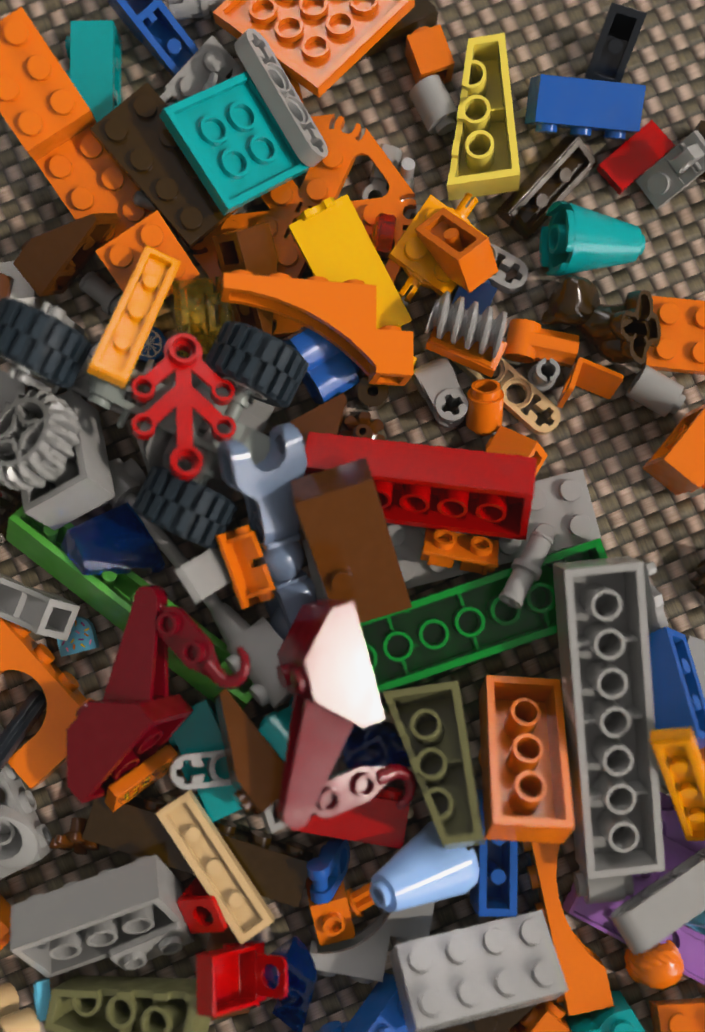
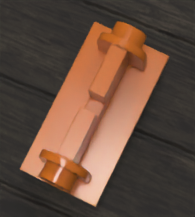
M248 524L233 531L217 535L220 553L226 563L233 583V590L238 597L241 609L275 598L272 590H275L276 587L273 584L267 564L255 567L253 563L254 559L264 556L256 536V531H251Z
M425 529L424 545L422 546L420 560L427 561V565L452 568L454 560L461 561L459 570L480 573L481 575H486L487 572L494 573L495 567L498 568L499 540L451 532L445 529Z

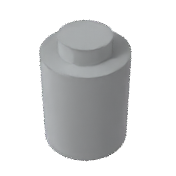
M431 75L415 84L409 92V97L427 131L430 134L437 133L439 136L452 131L457 124L458 109L439 75Z
M646 364L636 374L626 392L627 397L662 417H665L668 413L675 415L686 399V396L682 394L684 386Z

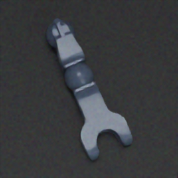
M291 423L278 425L271 430L270 451L266 458L258 464L253 463L248 448L237 440H225L218 445V458L222 479L231 488L243 494L251 531H256V536L264 555L257 558L256 562L258 566L267 564L273 584L276 587L275 590H272L275 598L265 601L264 604L270 616V625L283 641L302 605L316 601L314 583L307 576V573L301 570L304 565V551L297 541L301 539L299 518L291 487V480L303 477L307 467V458L300 431Z

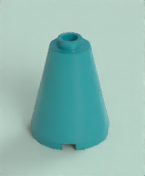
M557 201L549 207L545 215L552 216L549 226H542L540 233V262L542 267L549 268V271L546 272L548 276H563L632 263L643 253L645 248V236L638 226L567 201Z

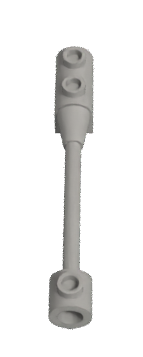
M119 458L110 460L109 465L116 497L100 506L104 507L109 503L115 510L127 507L176 569L189 562L162 527L140 517L132 509V505L146 479L140 466L132 458L125 462ZM215 592L203 599V603L212 612L211 616L227 645V651L231 654L225 661L234 674L240 667L237 648L243 647L247 652L251 663L248 677L254 683L249 688V692L261 707L270 703L275 709L292 697L293 694L287 692V689L281 686L276 671L277 666L280 665L277 653L284 641L267 620L262 617L251 626L227 603H223Z

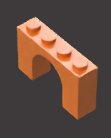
M0 618V674L7 670H17L30 675L41 686L47 703L45 720L39 731L13 754L7 762L28 787L32 789L46 780L67 760L66 730L77 718L75 715L76 711L84 703L93 699H86L77 689L80 685L75 677L68 671L62 672L53 662L55 660L54 654L41 643L38 645L29 635L31 631Z

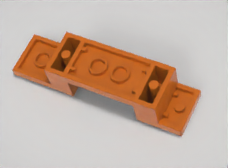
M22 6L1 19L0 113L27 153L39 166L75 220L97 213H116L121 218L95 251L121 290L124 292L146 245L181 261L166 298L199 277L200 273L158 210L152 212L133 203V195L135 192L140 191L139 188L91 133L90 128L97 122L90 108Z

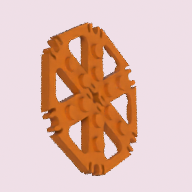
M335 114L312 116V120L327 144L328 156L314 167L309 168L300 189L292 179L260 196L269 209L268 211L233 214L204 237L201 243H197L192 247L195 253L200 254H193V256L220 294L223 274L219 267V260L212 236L266 222L269 223L278 258L277 273H284L291 278L301 279L307 262L295 242L288 225L296 222V219L303 211L320 204L323 200L329 197L336 200L357 156L364 155L370 158L387 181L389 190L385 196L380 198L354 200L351 202L370 239L391 237L394 240L395 247L405 232L403 229L408 228L414 219H407L403 214L408 209L416 208L415 194L367 128L360 140L362 134L361 124L357 123L354 130L347 134L342 132L345 125L344 117L339 116L335 119ZM389 258L385 268L395 285L402 267ZM273 313L272 330L274 323H277L272 333L274 337L289 336L304 327L298 322Z

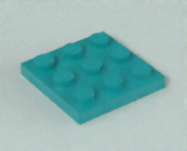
M247 71L165 107L159 115L223 216L306 173L310 168L303 164L293 151Z

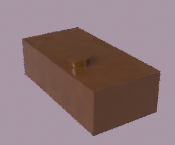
M366 457L291 480L294 504L328 599L353 601L359 623L411 608L410 598Z

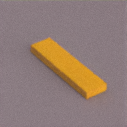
M145 246L90 361L87 373L125 389L177 274L181 261L152 247Z
M692 727L650 730V743L686 841H705V766Z

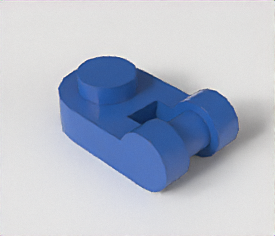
M330 838L327 844L321 847L319 857L313 858L307 863L308 877L313 882L309 888L312 902L326 904L333 899L349 866L350 846L347 840Z

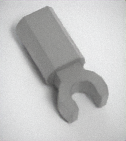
M384 143L381 144L382 150L395 168L398 169L402 151L398 147ZM373 165L369 178L371 184L364 189L362 200L370 199L374 195L383 197L388 192L387 188L389 189L387 181L376 166Z

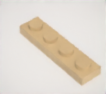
M192 790L185 791L156 812V815L208 895L215 896L225 921L241 945L274 922V915Z

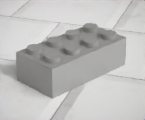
M155 854L139 857L134 862L116 869H105L99 872L98 875L82 881L66 883L57 890L45 894L32 895L26 901L11 906L10 951L45 977L51 978L107 958L111 948L173 922L180 921L188 929L176 902L185 891V886Z
M542 909L520 914L517 917H508L399 943L394 946L389 954L408 1032H432L554 1000L569 991Z

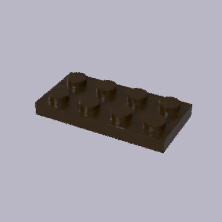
M147 82L93 125L90 130L93 136L191 249L239 208L224 216L222 215L159 117L163 108L168 106Z

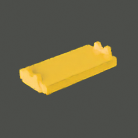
M348 194L336 200L332 197L323 200L320 204L303 211L296 219V222L288 225L313 276L325 277L328 281L332 282L357 279L364 281L368 285H376V329L388 325L398 326L402 329L401 326L412 321Z

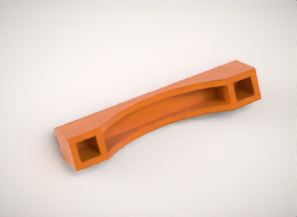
M520 841L523 852L529 851L532 865L526 866L531 889L538 890L540 902L534 904L535 911L541 909L543 911L569 990L555 999L556 1003L562 1002L569 1016L614 1007L605 966L598 955L586 946L570 928L560 903L556 878L560 844Z

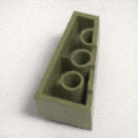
M458 680L383 692L442 845L446 849L485 845L464 706Z
M76 975L52 989L44 1029L52 1032H208L211 1017L197 1015L196 979Z

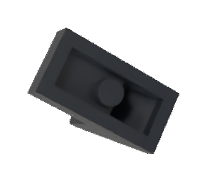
M614 2L611 3L598 34V41L585 74L586 79L621 83L647 15L646 12Z

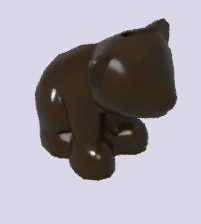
M575 275L566 276L563 282L555 288L550 296L547 311L544 312L541 319L542 323L548 325L564 324L575 326L598 350L600 356L611 363L643 364L646 362V352L649 347H657L661 338L659 317L653 313V299L649 291H633L627 294L625 303L604 305L600 304L598 290L593 282Z

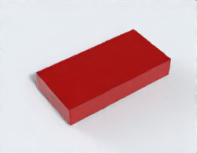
M651 120L639 132L635 133L602 161L596 170L620 195L675 147V144Z

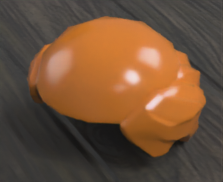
M671 940L665 941L666 943H658L651 949L639 954H632L630 949H625V967L631 979L651 989H666L675 985L681 980L684 972V961L675 944Z

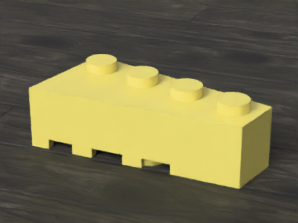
M505 33L468 39L460 103L458 104L457 124L451 153L450 172L447 181L449 201L463 199L465 193L472 194V197L519 191L520 167Z

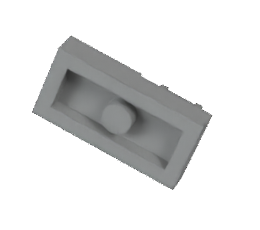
M698 130L693 131L636 180V183L655 209L662 208L705 172V139Z

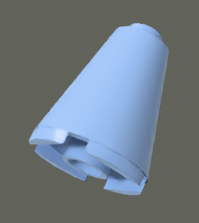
M429 822L372 876L371 898L376 906L392 913L464 895L478 882L479 867L477 856L473 848L467 850L466 847L446 849L442 845L434 822Z

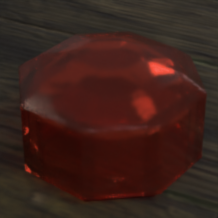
M380 213L376 217L372 227L371 240L377 251L389 252L392 250L396 224L395 215Z

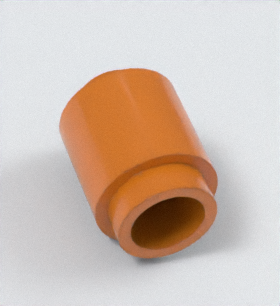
M478 379L471 384V388L467 392L468 410L466 412V426L474 433L486 436L498 431L502 425L504 392L501 390L499 382L492 379Z

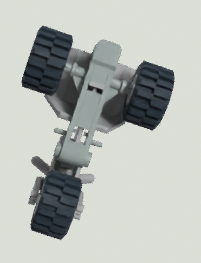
M0 298V358L16 366L10 367L7 373L9 377L40 391L43 389L53 395L57 393L59 387L67 388V392L72 390L80 397L83 396L100 407L121 414L116 423L118 428L124 427L130 413L135 415L145 413L175 386V372H173L163 383L156 386L155 395L151 401L146 403L137 401L136 405L131 403L132 399H134L131 395L132 382L136 377L146 375L154 367L155 361L153 359L148 360L142 373L133 369L125 389L87 373L90 361L100 341L92 346L85 337V330L67 317L65 311L57 306H51L46 301H44L39 310L13 298ZM226 321L223 323L204 362L222 379L229 380L234 385L235 394L232 401L225 406L215 404L210 398L211 389L193 373L192 386L223 416H229L235 421L236 431L232 439L243 443L248 448L253 463L258 464L266 458L270 451V437L262 433L274 408L290 406L309 365L299 352L278 338L244 323ZM30 374H33V375L39 377L40 380L35 379V378L32 377ZM145 385L143 391L149 393L150 388ZM216 389V393L219 396H229V393L226 389ZM175 408L156 425L155 433L150 439H137L148 475L132 505V509L140 517L207 549H217L220 546L216 536L228 531L239 509L235 502L230 499L235 489L231 488L221 476L218 458V445L221 442L213 438L211 426L193 409V447L200 451L203 464L199 474L191 480H180L173 476L169 469V460L171 453L177 448ZM143 422L140 431L150 430V424ZM217 425L220 433L228 434L230 432V428L227 425ZM181 460L177 463L178 467L183 471L192 469L191 463L187 460Z

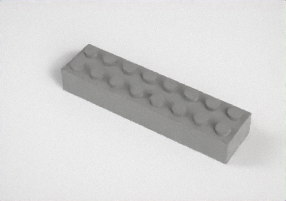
M630 556L552 563L564 720L575 826L573 830L575 860L588 880L665 871L658 762L650 743V730H655L643 561Z

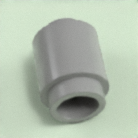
M580 866L579 872L574 873L576 894L578 897H583L586 904L623 901L625 896H631L634 893L632 875L588 880Z

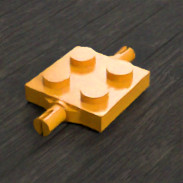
M465 193L456 209L447 207L430 194L388 255V258L401 266L409 277L398 292L402 298L408 289L411 288L404 301L410 303L420 286L430 288L440 296L445 291H449L451 295L457 286V283L445 274L417 236L415 228L444 207L478 230L467 219L475 205L478 204V199L474 197L468 206L465 207L473 196L472 194Z

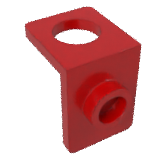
M196 877L176 901L190 933L224 932L227 928V923L215 896L208 895ZM212 914L213 922H206L205 920Z

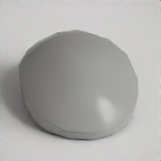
M0 804V866L14 868L26 866L34 859L39 850L40 839L37 831L22 814L15 809Z

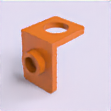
M579 356L566 378L557 407L563 408L575 386L603 398L611 399L623 382L624 375Z
M308 877L306 880L308 900L319 945L325 946L354 938L356 934L344 881L342 880L330 902L316 904L311 901L309 888L313 882Z

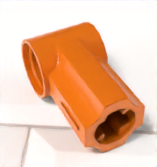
M516 318L510 320L506 343L508 344L503 354L504 358L520 363L540 362L545 358L546 362H548L552 358L557 361L559 366L571 368L574 365L580 344L579 335L541 328L542 325L528 319Z

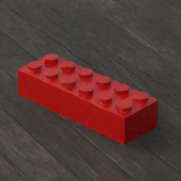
M308 433L304 448L307 467L303 477L366 457L386 523L526 540L537 467V458L413 444L403 441L378 440L368 437L343 436L332 433Z

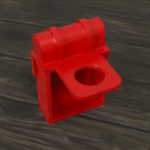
M263 940L247 941L242 945L239 941L224 944L219 949L196 954L197 1015L214 1018L250 1006H260V1001L266 1000V997L275 999L285 998L288 994L286 959L283 956L267 954L265 952V941ZM269 964L274 965L279 973V983L274 989L269 987L268 980L266 979L265 969Z

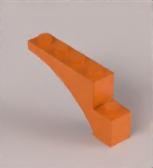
M234 270L231 273L223 274L221 302L247 305L270 311L298 322L316 332L339 348L368 376V384L405 386L413 377V331H402L400 327L393 325L376 329V285H368L364 281L357 279L332 282L321 276L296 279L284 273L260 276L253 275L252 272L247 270Z

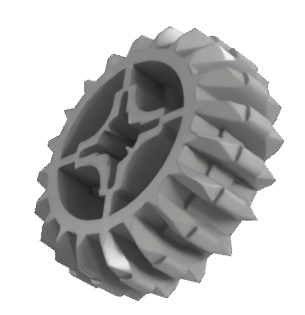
M31 389L25 396L18 393L13 403L6 401L5 409L0 413V484L16 491L25 490L31 492L35 486L43 489L47 479L56 480V473L59 469H66L65 462L67 459L75 456L72 448L79 444L80 441L76 435L81 430V427L77 424L78 416L68 406L66 401L43 389L39 392Z

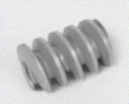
M445 291L440 299H436L424 334H428L436 326V338L442 339L450 331L452 344H456L464 336L466 349H470L478 341L479 353L483 355L491 346L493 347V359H495L507 329V312L502 311L494 320L493 307L488 306L482 314H479V302L474 301L468 309H464L463 296H459L454 304H450V292Z

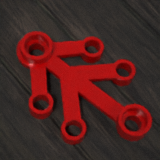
M186 333L170 337L164 345V359L146 375L136 377L131 386L132 397L138 402L146 403L153 399L156 386L175 372V386L145 413H139L133 418L131 431L137 439H150L155 433L156 425L176 408L177 448L171 453L169 469L173 476L180 480L195 478L203 464L200 451L193 447L192 409L211 426V434L215 440L222 442L232 439L236 431L235 421L229 416H223L192 386V373L211 389V400L220 406L228 405L232 401L235 394L234 385L229 380L222 379L202 360L203 350L200 343L192 335ZM179 350L186 351L189 357L187 359L180 358L176 355V352ZM142 384L147 385L151 391L147 394H142L137 391L136 387ZM216 389H226L229 393V396H219L216 393ZM144 421L150 424L151 429L145 432L140 431L136 424ZM217 425H227L230 428V432L228 434L220 433ZM181 460H187L191 463L192 469L183 471L178 467L177 463Z

